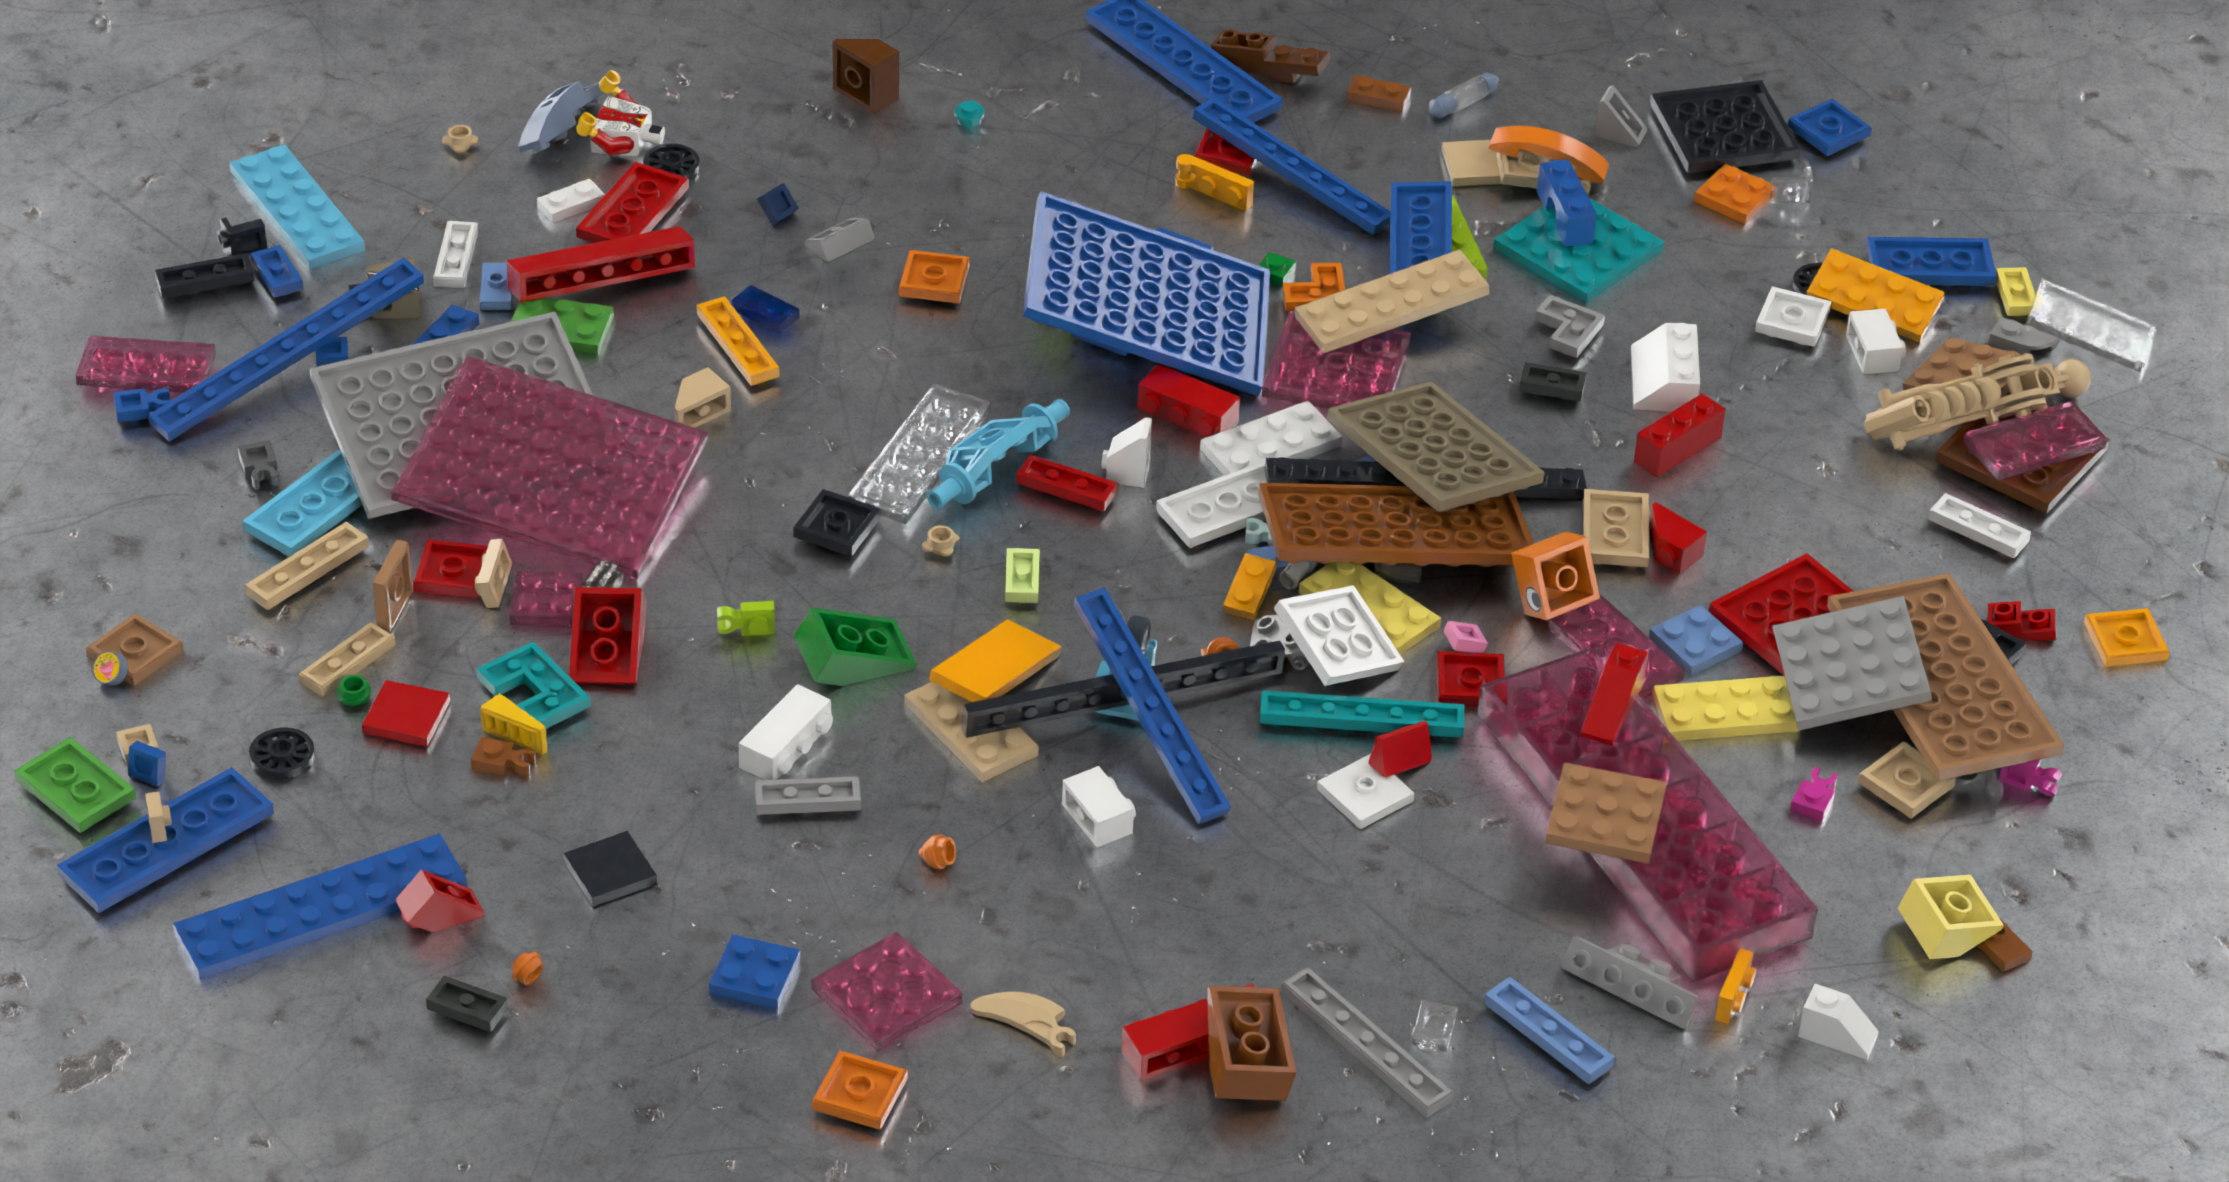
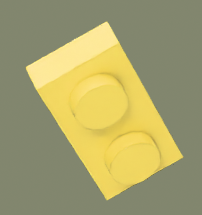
M1996 268V284L2007 316L2037 315L2039 303L2027 268Z

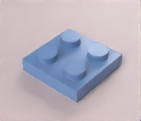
M1702 605L1694 607L1649 630L1648 639L1690 677L1742 652L1743 642Z

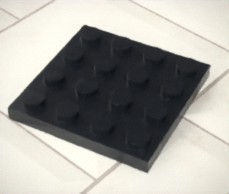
M1762 80L1651 94L1650 104L1687 173L1720 169L1724 164L1739 167L1800 159L1801 148Z

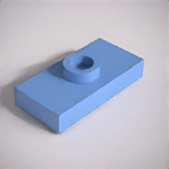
M483 263L480 310H512L513 293L508 289L507 263Z

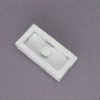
M587 179L538 197L537 208L553 224L593 209L605 194L591 179Z

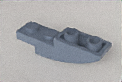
M577 81L558 88L546 97L533 112L525 126L518 146L520 152L533 149L534 153H537L551 146L550 140L555 142L568 136L567 130L577 124L574 117L581 114L579 108L582 107L584 110L599 103L597 98L604 94L599 88V82L582 87L581 82Z

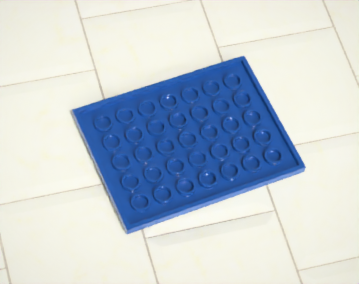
M1041 191L1036 201L1023 317L1061 329L1067 333L1088 338L1097 343L1112 346L1126 353L1147 358L1156 363L1177 368L1182 372L1191 373L1212 382L1236 388L1241 392H1248L1259 396L1264 380L1270 270Z

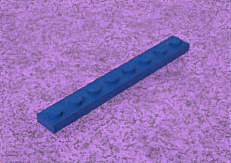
M1211 98L1194 109L1192 117L1194 120L1372 235L1390 225V210L1217 99Z
M1104 587L1076 597L1073 604L1198 825L1228 814L1231 805L1107 589Z

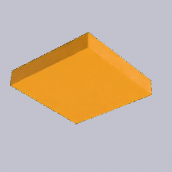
M2149 608L2085 615L2084 624L2105 667L2168 661L2170 651Z

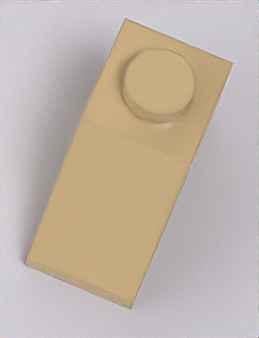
M709 367L685 377L681 381L675 404V432L678 435L731 411L730 386Z

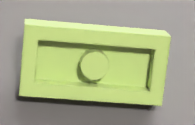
M1007 548L1005 602L1038 603L1040 549Z

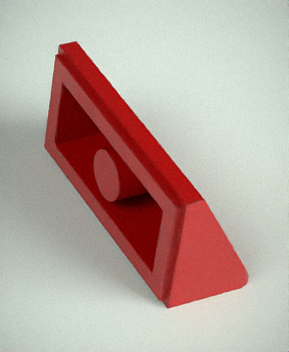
M1422 721L1377 736L1368 764L1383 777H1389L1430 763L1432 753L1428 723Z

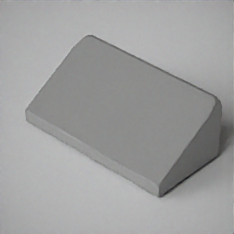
M849 218L806 239L805 245L820 258L830 262L873 241L875 236L869 219Z

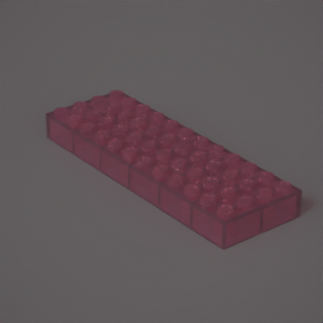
M1598 646L1481 685L1478 706L1479 717L1552 807L1564 763L1667 782L1649 864L1589 853L1692 982L1731 969L1740 948L1754 952L1753 961L1813 938L1818 914L1816 905L1639 695L1613 746L1580 737L1583 724L1608 660Z

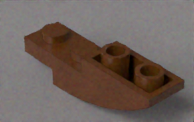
M1231 29L1223 30L1211 44V49L1235 66L1266 78L1287 83H1295L1300 75L1319 76L1331 61L1329 51L1317 50L1315 48H1294L1288 45L1276 46L1275 36L1264 35L1260 32L1245 33Z

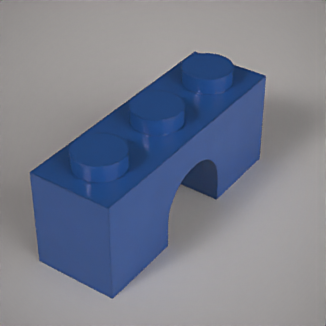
M1569 159L1540 163L1537 193L1546 210L1556 209L1555 229L1564 247L1593 243L1597 213Z

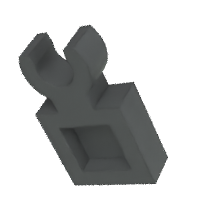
M270 440L238 446V455L245 477L252 476L253 487L256 490L260 489L259 482L264 479L270 480L272 486H277V460Z

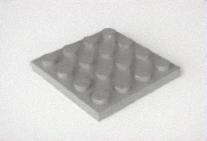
M1904 596L1773 625L1774 636L1798 730L1932 701L1931 691Z

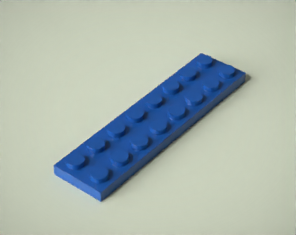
M1108 0L1086 11L1085 21L1199 103L1203 104L1211 98H1215L1252 123L1282 109L1283 99L1144 0Z
M439 833L173 923L174 934L197 977L201 980L400 912L401 910L395 899L421 869L468 888L467 877Z

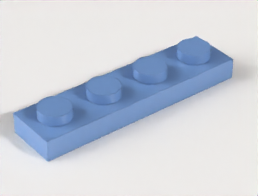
M1508 977L1485 993L1484 1004L1587 1084H1590L1614 1067L1615 1056L1513 978Z

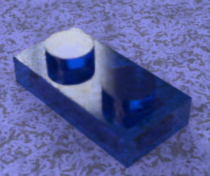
M752 285L748 286L731 300V305L737 313L780 334L800 318V308Z

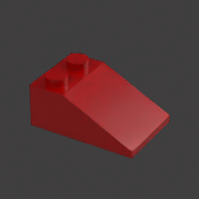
M575 587L569 677L576 684L637 685L645 636L647 601L642 588Z

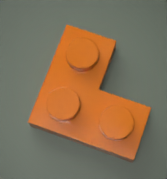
M1311 263V282L1283 283L1282 293L1285 312H1295V307L1346 290L1342 264Z

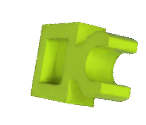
M774 601L740 602V610H734L728 606L717 608L718 620H720L717 621L718 633L728 634L735 629H741L742 636L775 634Z

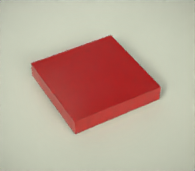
M1206 128L1194 154V157L1230 172L1251 176L1257 163L1256 159Z
M427 540L413 581V591L479 599L480 595L477 594L475 589V578L479 576L482 567V556L486 554L488 546Z
M1437 651L1438 703L1464 704L1465 707L1505 708L1504 654Z
M385 680L362 723V734L428 747L451 702L450 693Z

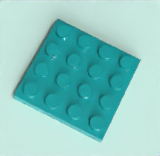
M1589 198L1597 213L1593 243L1564 247L1555 229L1556 209L1546 210L1543 206L1496 237L1493 242V249L1582 302L1588 303L1664 250L1665 241Z

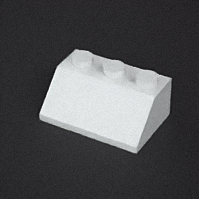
M1664 323L1631 345L1633 410L1672 412L1699 395L1700 370L1697 324Z

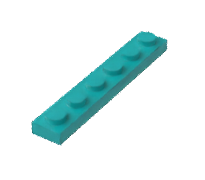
M1262 690L1260 723L1392 732L1426 721L1428 723L1429 735L1463 738L1465 705Z

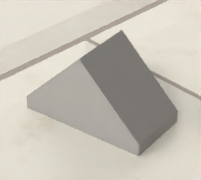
M1611 85L1599 103L1595 137L1636 147L1641 143L1648 128L1614 85Z

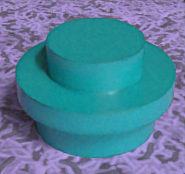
M964 101L956 106L955 117L960 125L975 127L981 123V119L984 117V108L975 101Z

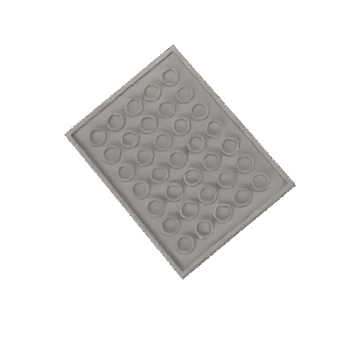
M556 312L310 368L311 380L368 519L618 458L617 446Z

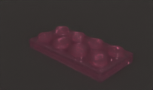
M89 335L75 375L77 386L121 388L126 390L146 388L149 391H156L166 388L169 389V392L184 393L209 377L216 355L215 344Z
M2073 401L1965 432L1964 436L1965 445L1997 481L2105 449L2108 440Z
M1602 595L1596 601L1549 619L1548 629L1600 676L1616 643L1649 652L1645 680L1634 704L1651 696L1655 685L1676 684L1684 680L1685 670Z

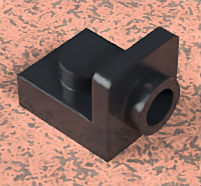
M226 217L220 219L221 230L217 231L218 241L221 248H226L230 256L244 253L250 255L253 252L267 249L266 230L262 219L234 226L230 225Z

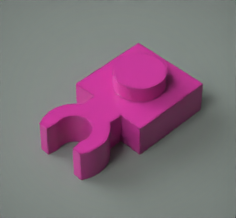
M2040 759L2001 767L1999 780L2029 792L2035 786L2042 794L2054 797L2059 786L2053 783L2059 781L2062 772L2055 768L2043 769L2039 767Z
M1815 767L1811 772L1810 782L1802 780L1791 801L1790 811L1823 822L1834 800L1837 774L1832 773L1829 779H1821L1819 777L1820 768Z

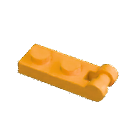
M1181 154L1176 158V168L1179 170L1175 177L1177 187L1182 189L1192 188L1244 211H1247L1253 205L1254 181L1189 154Z

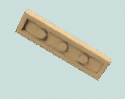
M345 522L245 584L246 595L269 610L368 548V536L348 522Z

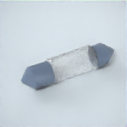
M1486 72L1445 91L1442 95L1430 101L1429 113L1441 119L1452 112L1456 113L1487 97L1489 93L1496 90L1499 80L1498 76Z

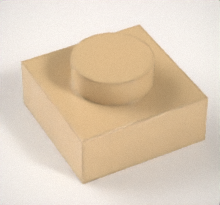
M151 724L116 732L117 741L126 764H128L129 746L136 741L159 749Z
M159 792L146 793L153 843L167 841L165 826L172 825L169 804H161Z

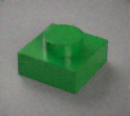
M1268 252L1258 266L1270 270L1271 284L1283 287V283H1286L1295 272L1296 261Z

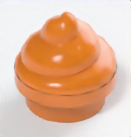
M936 834L925 841L918 853L921 859L932 868L945 869L947 865H952L955 861L956 846L952 838L945 837L943 834Z

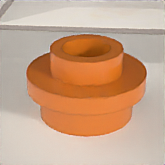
M536 951L530 954L527 952L521 954L512 964V969L514 970L511 976L512 979L517 983L522 982L524 985L534 982L545 968V964L541 961V955Z

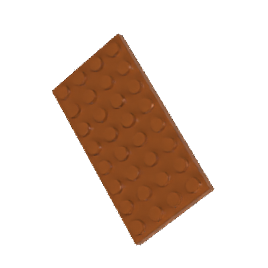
M1259 483L1258 496L1277 558L1289 563H1297L1299 561H1317L1323 564L1331 562H1350L1352 564L1377 562L1385 565L1413 563L1419 566L1428 564H1446L1448 566L1469 564L1482 567H1491L1493 565H1510L1514 567L1511 553L1534 544L1514 491L1498 497L1480 500L1473 504L1455 507L1448 511L1438 512L1408 486Z

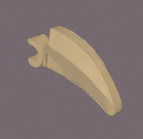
M1001 992L979 997L970 1004L972 1014L1002 1021L1025 1031L1046 1043L1050 1047L1051 1052L1056 1056L1063 1057L1065 1055V1045L1060 1043V1041H1067L1072 1045L1076 1043V1033L1074 1030L1058 1025V1022L1065 1016L1064 1008L1044 997L1024 992Z

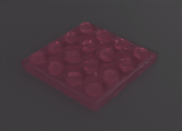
M1289 311L1262 386V397L1298 404L1309 401L1314 407L1328 409L1392 392L1395 390L1410 345L1411 333L1391 329L1323 354L1296 319L1295 311Z

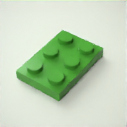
M554 298L519 302L511 322L556 312L573 351L599 355L614 317V308L612 306L596 303L590 304Z
M71 737L14 770L15 779L18 783L79 833L136 799L134 787Z

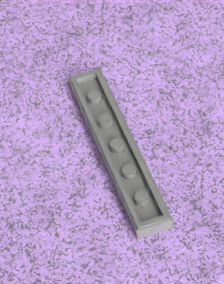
M1309 967L1281 983V993L1425 1118L1430 1117L1453 1102L1454 1092Z

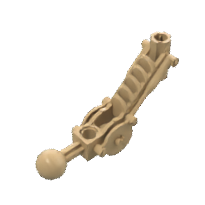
M2024 353L2018 357H2015L2014 354L2000 357V362L1983 368L1982 364H1974L1970 368L1971 376L1941 384H1925L1892 394L1890 389L1880 390L1881 392H1878L1882 407L1877 408V411L1866 414L1864 427L1866 433L1873 440L1885 437L1886 439L1891 438L1894 450L1898 449L1900 451L1906 447V442L1941 433L1952 426L1984 417L1987 425L1990 424L1992 426L1999 422L1998 418L2016 415V419L2030 416L2032 415L2031 410H2035L2036 414H2045L2048 411L2045 398L2058 393L2068 398L2081 396L2090 386L2091 372L2085 363L2073 358L2061 361L2053 370L2052 363L2035 365L2032 353ZM2007 382L2011 395L2000 398L2001 387L1999 383Z

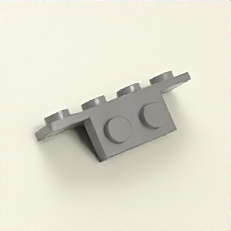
M1579 936L1572 937L1561 965L1564 970L1680 1028H1686L1689 1025L1699 998L1696 994L1678 986L1681 975L1672 971L1671 965L1657 959H1652L1651 961L1641 956L1639 949L1628 944H1621L1605 950Z

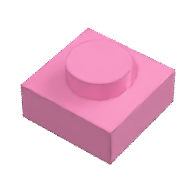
M1448 621L1443 631L1452 648L1457 652L1484 653L1488 645L1479 627L1474 624Z

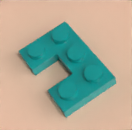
M534 641L476 668L477 679L494 696L499 693L503 694L525 683L536 695L517 704V706L546 726V729L591 707L590 696Z

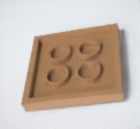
M1949 337L1903 383V390L1925 384H1941L1971 376L1970 368L1974 364H1982L1983 368L2000 362L1999 358L2002 356L2014 354L2015 357L2022 356V354L2016 351L1993 348L1986 344L1980 345L1964 341L1960 338ZM2007 382L1999 383L2001 387L2000 398L2009 392Z
M1564 763L1546 833L1545 844L1649 864L1667 782Z

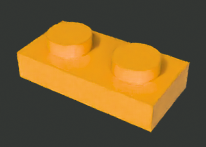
M1245 553L1224 601L1223 612L1254 621L1277 569L1276 561Z
M1742 948L1739 949L1719 994L1715 1021L1729 1025L1734 1011L1741 1012L1746 997V992H1743L1745 987L1749 989L1752 987L1756 975V968L1751 967L1754 952Z

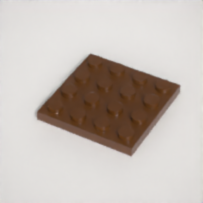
M2031 410L2032 415L2018 419H2016V415L1998 418L1999 422L1992 426L1990 424L1987 425L1985 417L1964 423L1937 450L1935 461L2047 514L2107 451L2110 439L2051 411H2046L2045 414L2040 415V413L2036 414L2035 410Z

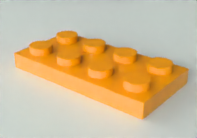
M1832 248L1807 290L1808 296L1832 301L1831 309L1847 315L1852 311L1886 309L1891 321H1894L1896 324L1897 334L1918 343L1924 337L1945 294L1941 290Z

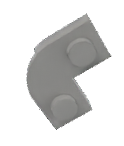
M2040 310L2029 327L2015 320L2000 317L1990 333L1988 343L2009 351H2016L2019 354H2030V350L2045 348L2051 352L2057 347L2067 331L2069 319Z

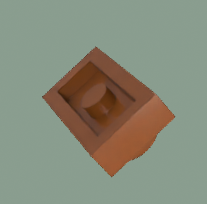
M1354 75L1347 90L1346 101L1403 113L1410 98L1411 86L1372 79L1368 76Z

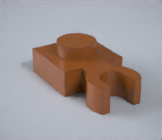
M481 737L471 758V770L504 776L507 769L519 776H530V764L536 763V752L528 748L516 751L515 743Z

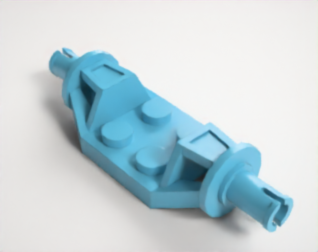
M1056 399L1046 408L1039 404H1029L1023 409L1022 418L990 420L948 450L946 464L940 470L939 478L941 484L927 493L929 504L935 509H941L952 499L960 504H968L974 500L977 492L992 483L991 463L1005 457V451L1010 447H1014L1018 453L1035 452L1044 444L1048 445L1054 442L1058 437L1057 423L1070 415L1067 403L1062 399Z

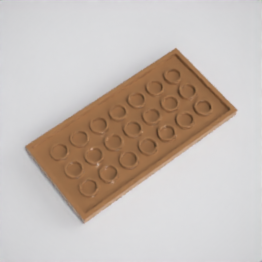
M1950 573L1828 597L1827 607L1830 612L1904 596L1931 691L1932 701L1892 710L1937 781L2063 755L2064 743Z

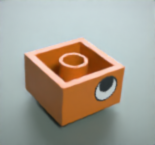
M1563 532L1511 553L1525 615L1549 620L1600 599L1587 536Z

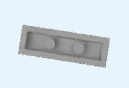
M859 776L755 781L757 815L861 810Z

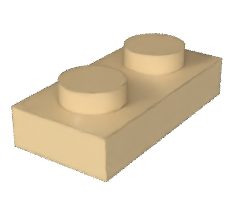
M503 538L490 540L486 554L482 556V567L479 576L475 578L476 592L478 595H481L486 608L499 607L513 564Z

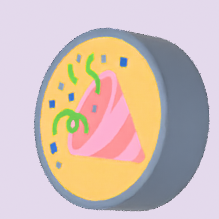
M107 650L101 652L93 663L92 671L95 679L99 683L109 686L121 683L128 671L126 658L114 651Z

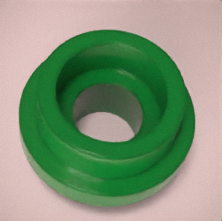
M349 675L340 681V685L337 688V697L343 704L357 706L370 699L371 686L364 677Z

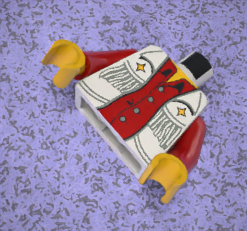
M609 70L599 82V88L602 92L612 93L614 96L607 97L596 118L592 114L584 112L578 119V125L576 126L579 135L585 137L590 135L591 153L608 154L609 156H638L647 142L662 144L665 128L652 125L651 110L635 102L624 88L620 90L617 86L620 83L619 74L614 70Z

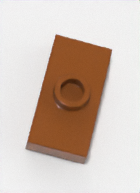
M2002 921L2004 924L2002 930L1977 946L2002 972H2005L2031 960L2033 951Z

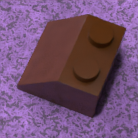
M835 39L832 41L833 89L873 114L899 100L898 50L879 39Z

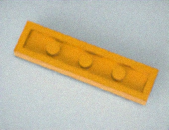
M725 296L697 304L698 317L751 386L779 377V366Z

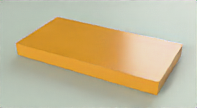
M1007 619L931 669L929 680L971 702L1001 697L1058 658L1061 654L1062 646Z

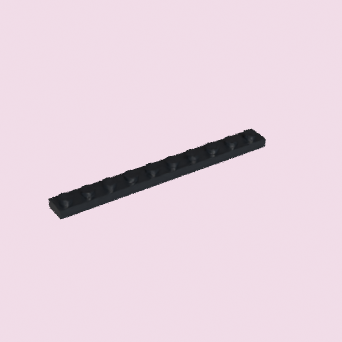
M1285 457L1266 458L1265 460L1266 483L1406 486L1377 461L1320 460L1316 458L1290 459ZM1539 467L1544 471L1543 483L1530 486L1527 489L1514 491L1516 497L1583 500L1584 489H1587L1583 469Z
M1281 640L1155 665L1151 666L1169 697L1282 674L1285 648ZM1110 674L963 704L961 729L965 737L968 738L1130 705L1114 675Z

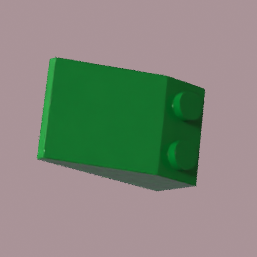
M811 607L793 636L815 683L846 686L914 670L917 666L896 619Z

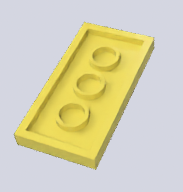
M1331 562L1299 583V593L1301 595L1354 585L1400 655L1435 632L1441 625V617L1361 564Z
M1785 676L1655 685L1653 687L1652 696L1667 742L1799 731Z

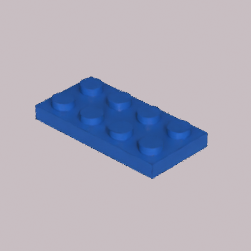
M1867 237L1866 249L1869 263L1925 285L1995 286L1997 275L1988 238Z

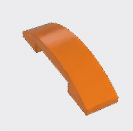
M1506 126L1496 128L1488 148L1517 158L1520 149L1555 160L1569 159L1571 165L1577 166L1575 172L1579 178L1602 185L1609 167V163L1586 144L1562 133L1538 127Z

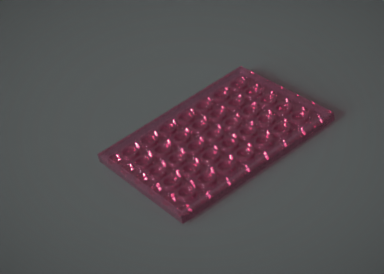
M467 356L391 491V500L638 579L707 442L708 432Z

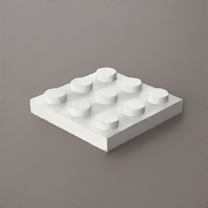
M1354 585L1282 599L1274 607L1277 615L1325 686L1397 671L1405 662Z

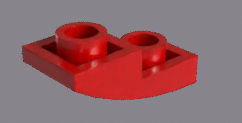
M2021 601L1988 603V622L2008 634L2026 640H2057L2055 609L2022 611Z

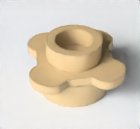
M454 125L448 129V135L442 138V143L450 145L455 152H464L469 149L470 145L478 143V137L472 135L470 127Z
M934 526L928 531V540L922 543V548L926 552L932 551L937 555L950 556L953 554L954 545L959 543V536L948 526Z

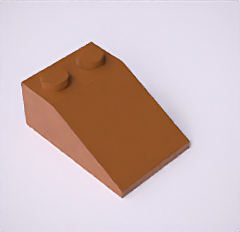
M1209 985L1207 989L1209 1060L1215 1098L1286 1101L1297 1071L1279 988Z

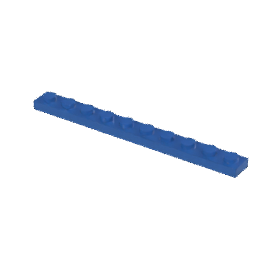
M401 258L148 415L150 424L168 441H171L424 283L423 274L406 258Z

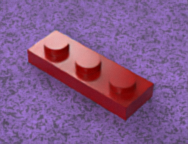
M1033 455L1028 456L1016 473V483L1101 511L1106 510L1118 492V482Z

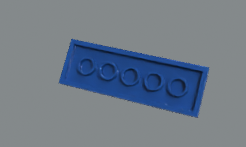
M1452 181L1391 183L1390 274L1451 253Z
M231 767L164 804H169L172 822L171 826H165L167 841L153 843L148 814L60 862L56 865L57 872L71 888L100 913L273 815V803Z

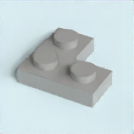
M1549 295L1535 314V321L1557 329L1550 337L1549 348L1575 358L1580 355L1603 327L1605 315L1553 295Z

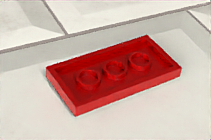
M634 162L576 227V237L596 243L651 232L688 190L689 179Z

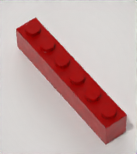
M681 226L506 260L508 289L522 303L695 268L694 239Z

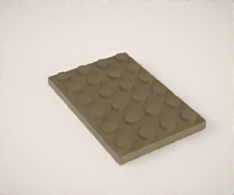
M1432 381L1328 408L1327 420L1438 512L1448 511L1455 507L1473 504L1480 500L1498 497L1505 493L1527 489L1530 486L1543 483V470Z

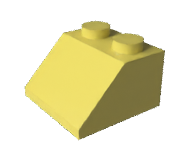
M1971 875L1913 879L1897 908L1929 959L1959 957L2001 931L2004 926Z

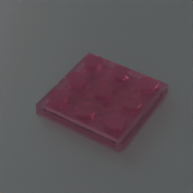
M897 931L811 979V989L877 1052L963 1003V992Z

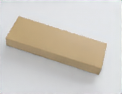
M370 622L298 674L299 683L323 698L336 689L344 677L357 674L396 645L395 636Z

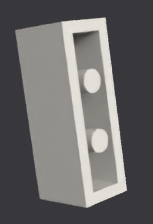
M797 684L739 742V768L764 780H777L783 773H788L793 763L802 754H806L818 737L829 731L833 722L831 699Z

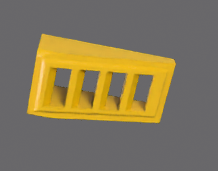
M499 693L481 706L483 730L521 747L532 749L541 755L548 752L546 726Z

